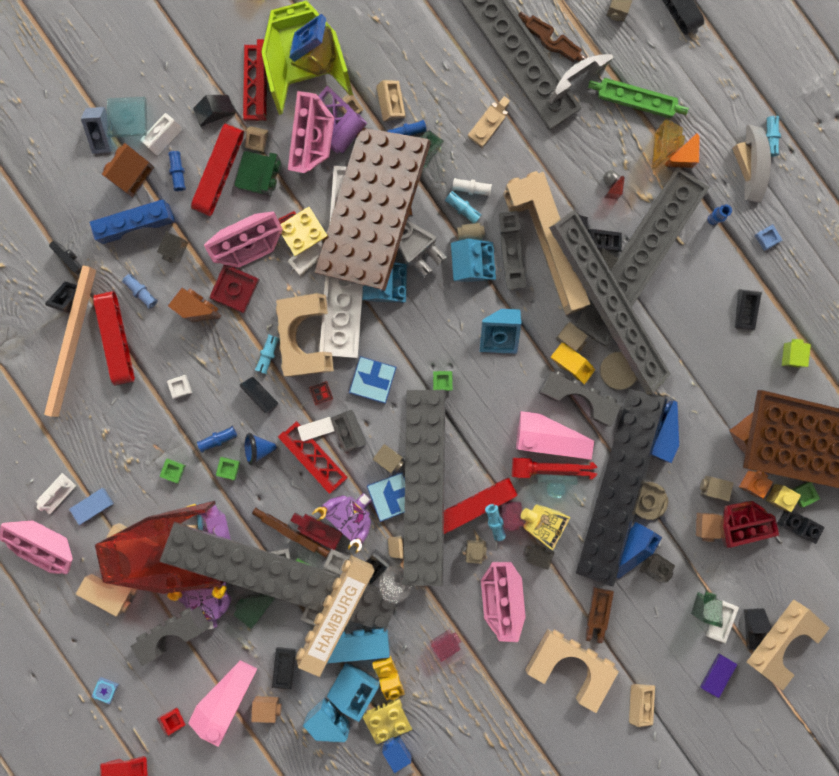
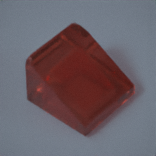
M624 176L617 180L604 198L618 200L623 194Z

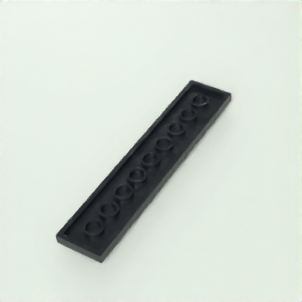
M629 389L576 574L609 586H614L668 400L667 398L652 394L647 395L646 393Z

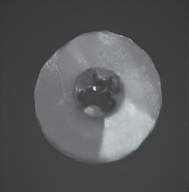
M390 566L380 575L378 592L384 601L398 604L410 595L412 585H403V568Z

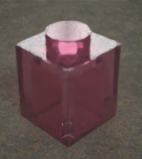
M520 501L506 502L500 505L504 528H508V531L519 530V526H524L523 519H521L522 506Z
M451 629L430 641L431 647L441 662L461 650L459 643L462 641L456 632L452 633Z

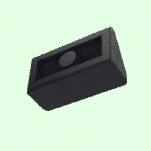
M254 377L240 384L239 387L264 413H270L278 405V402Z

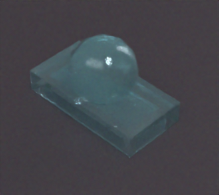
M538 474L536 475V482L548 483L547 493L549 496L560 498L565 494V484L577 485L578 478L567 475Z

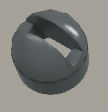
M609 170L604 174L603 181L608 187H611L620 175L613 170Z

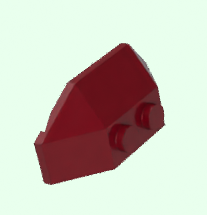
M754 501L725 506L720 524L724 547L732 548L779 536L775 516L768 513Z

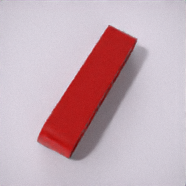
M226 123L223 125L191 203L192 210L208 216L213 214L242 144L244 130Z
M114 291L94 295L93 301L110 380L114 386L134 382L135 376L117 295Z
M506 478L444 510V534L486 513L485 508L488 505L500 506L518 496L510 478Z

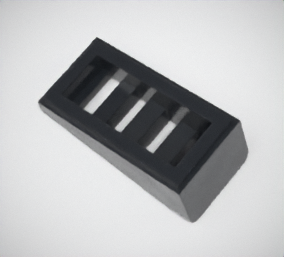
M597 229L587 230L599 251L622 252V233Z
M745 289L738 290L735 328L755 330L762 292ZM746 296H752V300H747ZM745 304H752L751 308L744 306ZM743 312H751V316L743 315ZM742 319H748L750 323H742Z

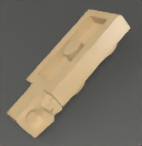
M504 96L498 105L495 102L492 106L490 105L470 131L468 138L483 148L505 120L508 113L505 109L508 107L510 100Z

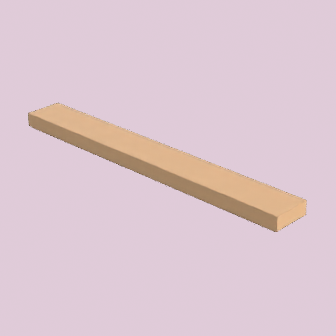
M83 265L44 413L47 416L59 417L96 274V270Z

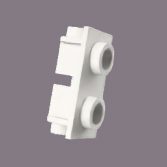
M62 473L36 501L38 504L36 506L37 509L40 511L45 510L51 514L76 485Z

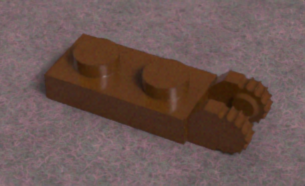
M593 587L585 635L586 641H591L593 629L599 628L597 642L603 643L605 631L608 628L614 594L613 590Z

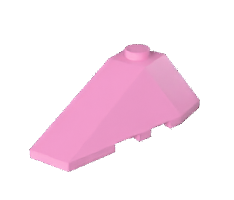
M520 412L516 442L517 450L592 460L594 440L541 414Z
M240 660L197 704L188 724L201 739L219 747L257 668Z

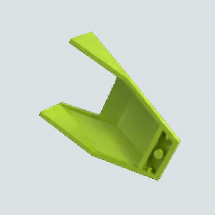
M307 0L273 9L269 16L262 48V57L270 91L279 115L283 114L290 84L321 75L330 74L349 96L353 95L337 34L327 22L320 45L295 62L289 58L294 32L320 15Z

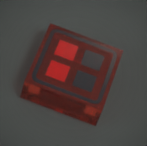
M328 381L309 387L315 405L334 399Z

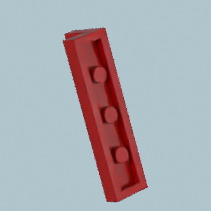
M257 39V45H244V121H267V74L262 57L264 39ZM249 51H257V59L254 62L249 58ZM253 67L256 68V78L254 80L249 77V71ZM255 86L256 96L252 99L248 95V90ZM255 104L256 115H248V109Z
M296 421L286 431H283L278 438L330 494L348 476L313 438L308 439L309 441L293 440L289 433L296 427L301 426ZM304 443L313 444L314 454H306L303 451ZM317 457H324L327 460V469L319 468L316 465ZM329 471H337L342 476L335 485L329 479Z

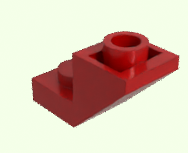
M141 756L127 761L116 759L101 763L100 776H148L147 759L145 756Z

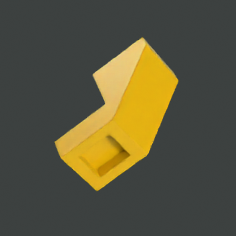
M562 342L551 356V359L560 368L570 372L584 385L596 370L587 359Z
M391 656L390 658H382L372 662L385 699L387 701L395 700L405 695L397 668Z

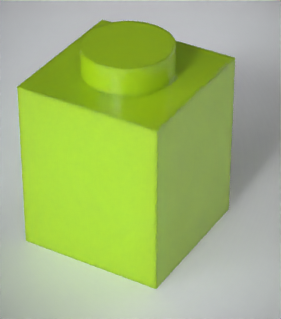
M792 339L791 342L784 343L782 366L808 367L811 344L804 343L802 339Z

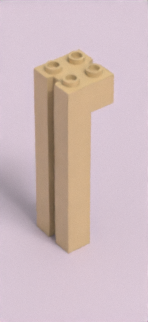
M538 171L529 173L526 178L511 179L508 181L509 184L506 185V190L503 193L509 212L529 210L565 315L585 309L590 305L586 290L583 288L581 281L573 271L571 264L549 229L550 226L560 220V216L544 172L538 173Z

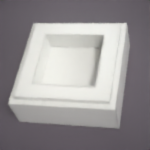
M187 375L167 381L172 399L192 393Z

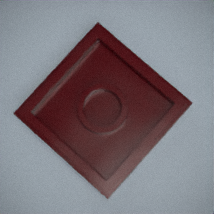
M223 265L209 299L245 314L260 279L234 267Z

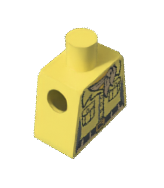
M538 504L534 506L532 511L525 508L521 513V519L526 521L524 529L552 550L570 519L569 516L560 511Z

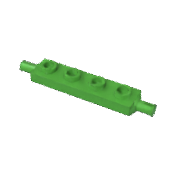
M604 78L601 83L590 80L588 88L598 91L599 99L671 119L675 113L686 116L689 110L687 107L678 105V98Z

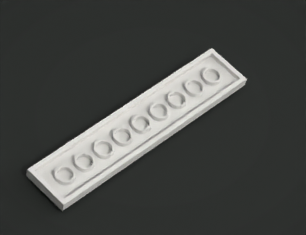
M334 166L330 221L347 167ZM325 276L324 295H326L328 314L322 315L319 352H332V356L358 358L363 286Z

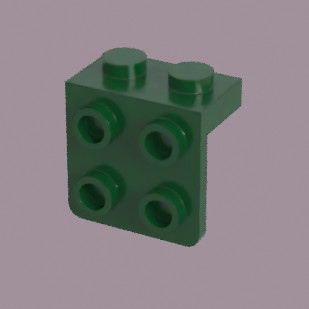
M249 151L243 152L235 186L239 189L271 197L272 191L276 188L277 173L280 172L282 166L278 154L270 152L268 157Z

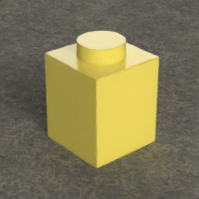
M775 484L766 501L781 510L792 512L801 495L784 485Z

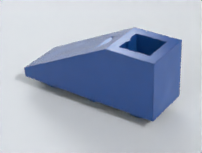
M668 401L666 403L652 452L653 457L667 463H672L679 448L678 405L676 401Z
M635 522L630 529L616 578H621L655 552L662 536Z

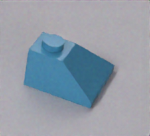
M500 309L482 320L479 352L517 354L521 330L520 310Z

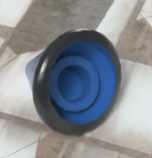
M252 433L246 434L244 448L247 462L249 465H254L275 451L277 445Z

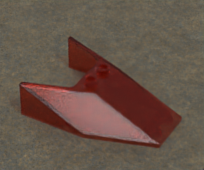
M215 500L148 516L95 544L103 583L161 594L221 586L224 581L159 562L174 522L182 524L197 514L206 513L216 504Z

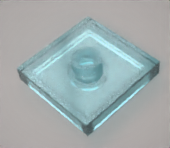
M145 97L107 98V135L109 137L147 136V99Z

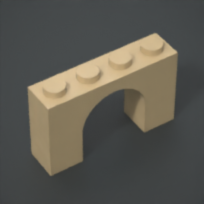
M315 293L276 300V314L278 315L279 324L278 333L280 334L279 348L282 354L281 368L284 377L333 372L332 352L307 354L299 348L296 340L297 328L304 319L328 314L326 295Z
M120 523L112 526L104 543L124 553L129 559L131 572L128 580L123 585H113L90 574L84 578L76 592L77 596L116 617L121 613H126L131 605V602H129L130 598L138 592L140 588L138 584L141 578L144 579L149 572V563L153 562L159 553L157 551L159 544Z
M793 599L748 659L747 663L781 690H784L794 677V674L783 664V655L789 643L797 636L803 634L819 643L830 628L811 610Z
M547 629L525 669L527 674L545 684L554 666L561 659L576 657L583 660L587 666V677L576 699L579 704L597 713L619 672L615 667V663L607 658L604 660L597 657L598 653L589 648L587 651L580 647L581 644L574 639L569 641L563 638L564 634L554 629L551 631Z

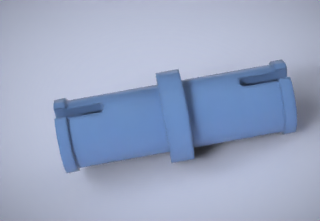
M128 274L123 278L122 283L148 309L157 304L158 300L132 274Z

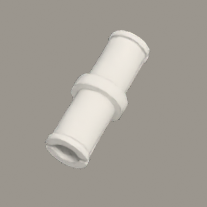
M454 178L453 191L490 197L492 184Z

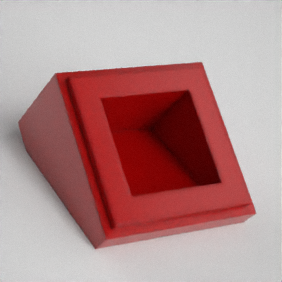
M178 708L157 717L164 734L167 736L186 725Z

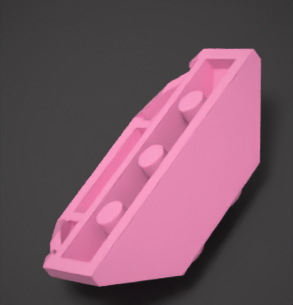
M297 91L288 170L307 173L329 158L334 116L317 94Z
M274 212L254 214L220 230L204 244V247L214 263L239 268L273 252L283 228Z
M35 521L9 522L1 525L0 541L5 542L7 547L17 556L52 574L63 573L67 575L69 573L73 559L67 538Z
M492 562L481 579L484 619L491 630L497 635L496 637L499 641L518 642L526 617L522 577L511 562Z

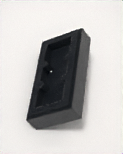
M53 240L49 247L74 273L80 275L82 266L76 260L77 256L70 249L66 250L60 243Z
M276 648L272 688L292 689L296 649Z

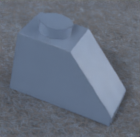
M105 107L86 108L81 121L92 154L110 153L112 151L111 132Z

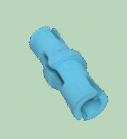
M769 116L766 118V136L769 141L771 157L779 155V138H781V133H779V116Z
M453 191L445 199L447 203L458 211V214H462L472 223H476L482 215L473 209L467 200L464 201Z
M268 334L265 346L260 351L261 356L255 370L267 374L271 359L275 357L274 351L280 338Z
M490 504L485 508L488 516V526L493 532L494 540L502 541L506 538L503 529L504 522L499 515L498 506Z

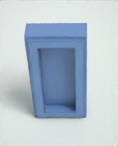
M101 488L69 510L77 523L82 525L114 503L106 490Z

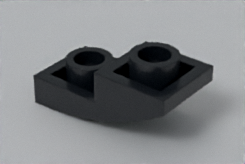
M793 510L792 512L784 511L777 524L814 544H817L825 528Z

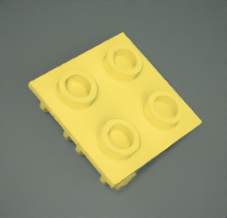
M310 207L281 224L283 228L281 234L294 256L299 255L328 237Z
M400 699L388 702L387 706L383 703V708L378 705L377 708L367 710V713H364V716H362L376 744L412 730L402 709Z

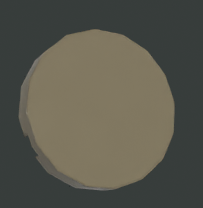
M614 352L608 355L600 365V377L612 389H626L632 386L637 379L622 352Z
M647 481L643 483L635 515L641 519L654 520L662 516L667 510L668 497L663 487L657 483Z

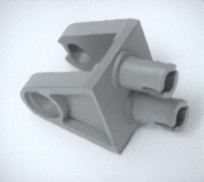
M407 220L404 230L408 233L402 235L399 250L407 267L410 269L413 266L423 278H426L427 273L430 274L433 270L424 262L422 257L428 253L438 266L447 257L436 246V237L433 234Z

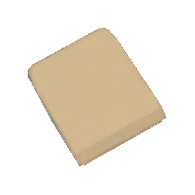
M347 94L342 98L356 113L359 114L364 110L354 95L349 96ZM337 107L343 115L346 114L347 110L344 107Z
M249 127L246 132L245 148L264 152L268 130Z
M389 537V556L403 558V537Z

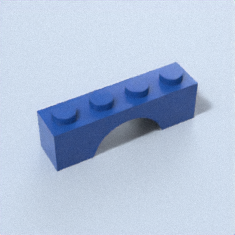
M162 199L93 220L89 223L94 239L101 244H106L121 239L128 232L142 228H159L175 223L170 205Z

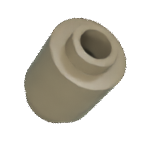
M480 223L461 225V227L457 228L458 241L464 239L482 240L485 237L484 226H480Z

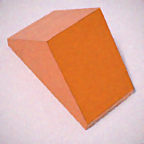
M698 133L683 145L664 165L666 167L694 168L699 163L700 136Z

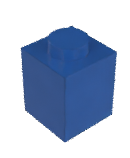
M400 736L395 739L392 737L384 743L382 753L394 773L411 763V754Z

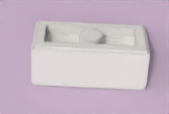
M165 113L140 141L158 156L182 131V127Z

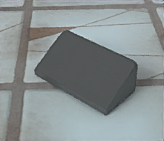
M353 410L343 412L331 418L344 453L366 445Z

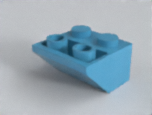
M464 239L451 243L454 281L496 280L493 242Z
M394 262L386 291L363 286V300L405 303L407 265Z
M346 662L327 697L342 713L359 722L379 688V680Z
M324 698L307 713L303 727L316 741L345 742L348 739L350 722L344 715L341 716L336 711L337 707L330 700L327 701Z

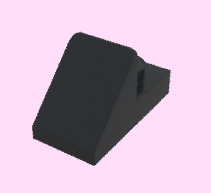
M764 608L744 609L747 648L749 650L757 649L772 627Z

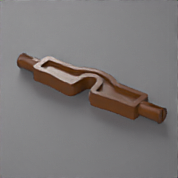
M522 11L518 14L522 22L526 24L525 26L529 32L539 38L541 44L547 50L560 53L573 63L576 60L580 62L587 59V57L581 54L582 49L565 35H560L556 41H552L550 37L554 32V28L549 24L541 21L534 15L530 18Z
M255 507L252 515L261 519L263 523L312 552H317L327 558L330 551L320 546L319 543L299 531H293L289 528L288 524Z

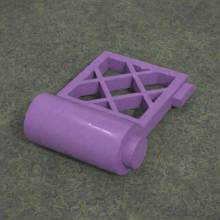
M327 85L318 97L327 108H333L334 128L330 148L337 154L339 152L344 153L356 139L357 134L368 123ZM328 93L333 96V104L325 105L324 98ZM337 107H344L347 110L343 117L337 118Z

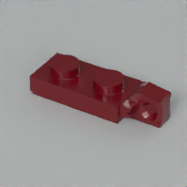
M297 513L293 514L290 521L299 525L297 530L301 531L300 533L330 549H336L343 535L340 530L321 520L317 521L318 519L312 515L305 513L303 517Z

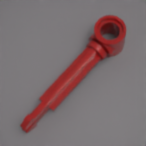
M512 458L511 477L531 478L532 475L547 474L589 476V479H594L598 475L597 473L580 471V469L591 470L598 467L594 462H589V465L537 463L532 461L531 458Z

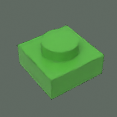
M433 371V390L452 391V371Z
M220 457L216 476L236 480L240 461Z
M167 458L159 477L179 483L186 465Z
M805 482L791 489L801 495L797 501L800 507H805L820 499L811 482Z

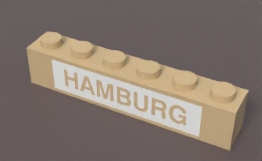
M352 555L349 560H345L341 569L343 572L340 578L337 577L335 579L331 595H327L324 600L322 613L317 614L313 630H309L306 635V644L303 648L299 649L296 655L298 668L320 677L375 571L371 564Z

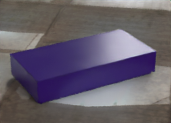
M718 653L700 687L719 698L738 664Z

